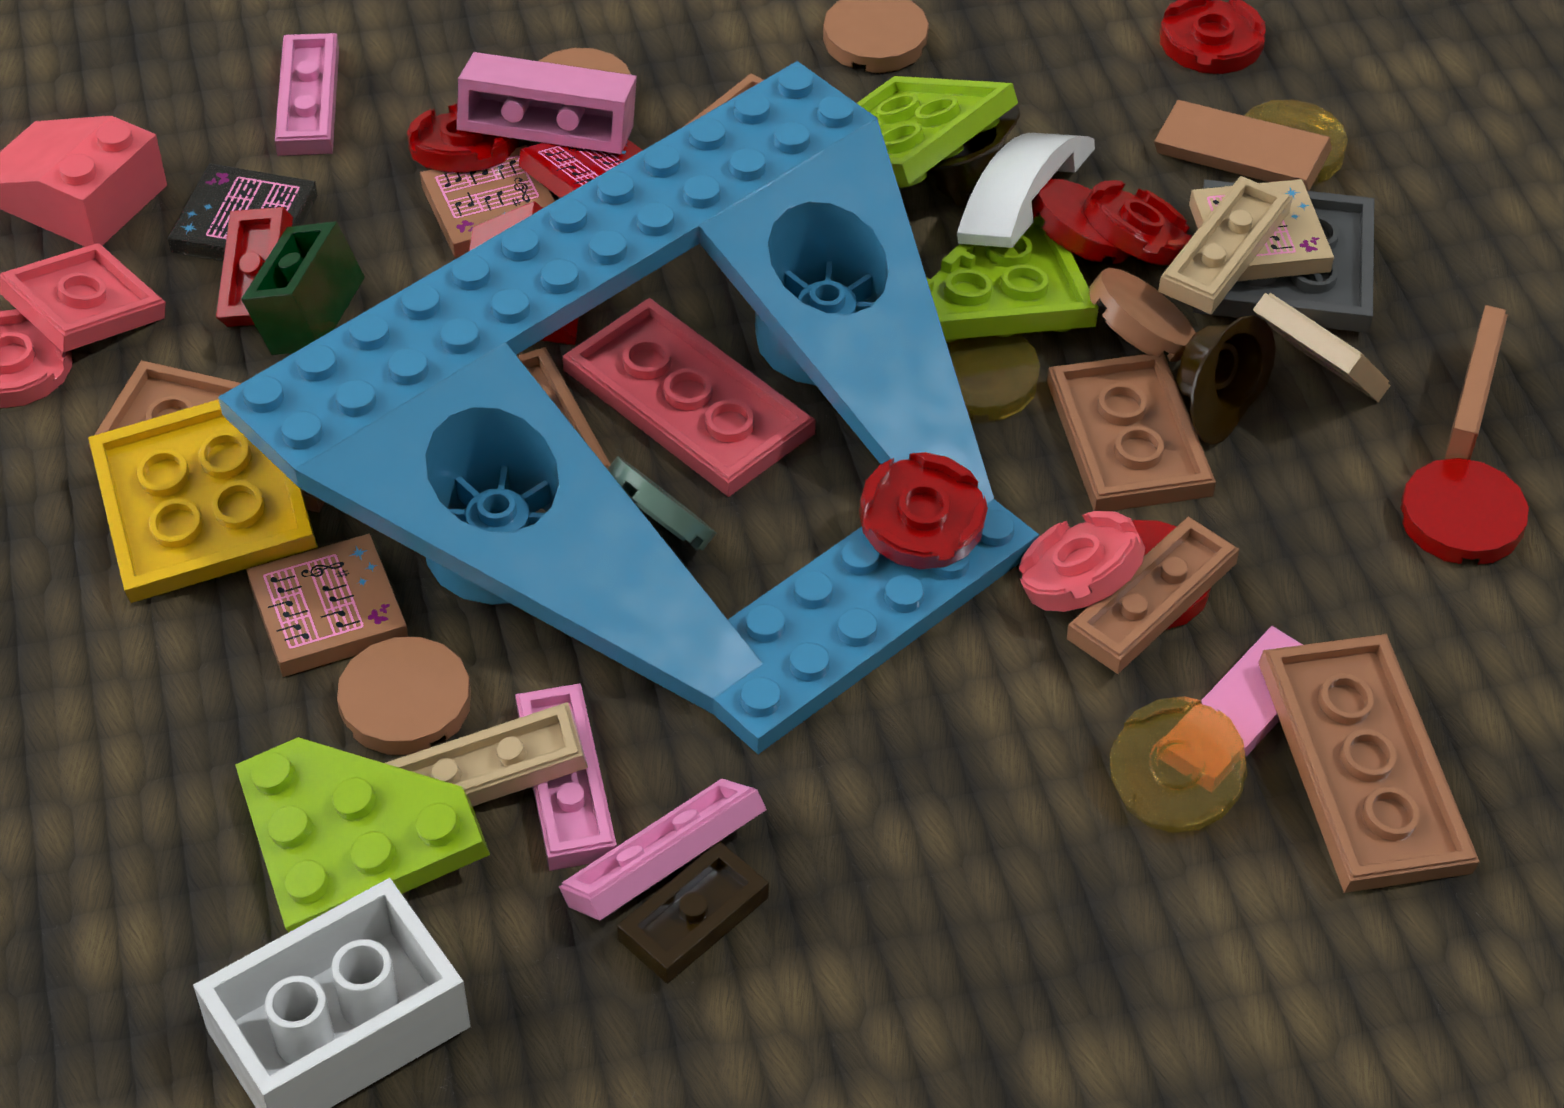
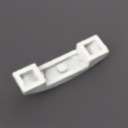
M1026 133L1006 143L989 162L974 187L957 231L958 244L1012 248L1034 222L1031 201L1057 171L1076 172L1095 150L1094 138L1076 135Z

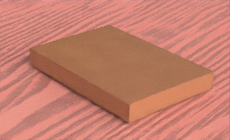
M1164 352L1160 357L1143 354L1048 368L1047 384L1093 511H1116L1213 497L1216 485L1215 478Z

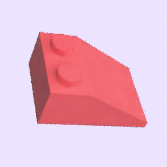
M114 116L35 121L0 151V209L84 247L100 243L103 246L167 186L156 134Z

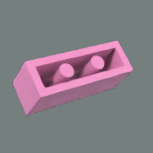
M473 52L458 78L457 130L621 154L633 128L637 76Z

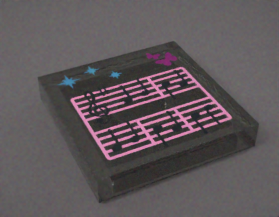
M209 163L168 236L171 253L224 261L230 211L284 207L293 216L292 226L303 225L318 197L316 182Z

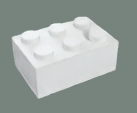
M390 878L193 984L208 1033L256 1108H331L471 1027L464 981Z

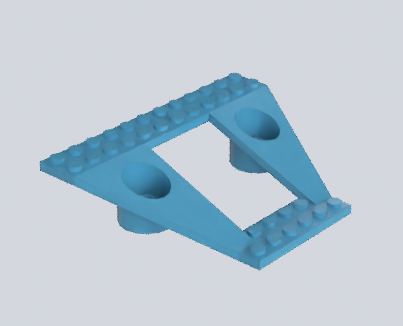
M798 61L218 397L222 415L294 484L425 556L427 566L441 586L466 600L491 605L511 603L712 713L757 754H760L1020 564L1025 552L1033 541L1039 537L1036 531L994 499L877 117ZM700 244L754 309L755 334L760 354L779 373L796 382L816 385L880 464L893 458L894 463L899 460L909 459V454L927 452L949 457L971 471L978 480V488L982 492L983 499L985 496L988 507L981 540L967 557L947 567L921 570L896 564L877 552L863 534L862 527H860L734 616L727 619L516 355ZM539 509L547 511L546 513H535Z

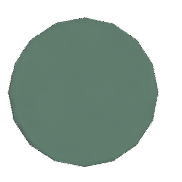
M617 456L607 468L640 509L682 541L686 540L695 550L699 551L701 549L703 551L715 536L716 532L621 457Z

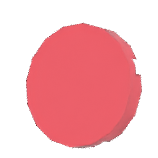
M17 309L0 311V408L25 406L47 397L64 383L72 368V350L63 353Z
M1092 511L1082 515L1085 520L1084 523L1077 524L1071 528L1067 521L1058 523L1035 539L1021 558L1019 566L1022 574L1020 581L1031 603L1045 611H1071L1095 604L1111 596L1129 582L1142 565L1145 546L1131 518L1114 511Z

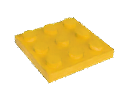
M219 399L88 437L124 591L130 603L318 547L301 488L294 484L222 415Z

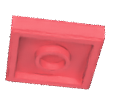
M100 243L0 273V294L63 353L165 319L166 302Z

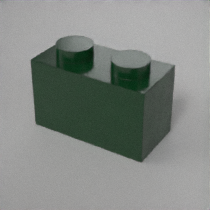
M337 221L291 226L285 229L241 300L271 355L295 353L335 329L365 276Z

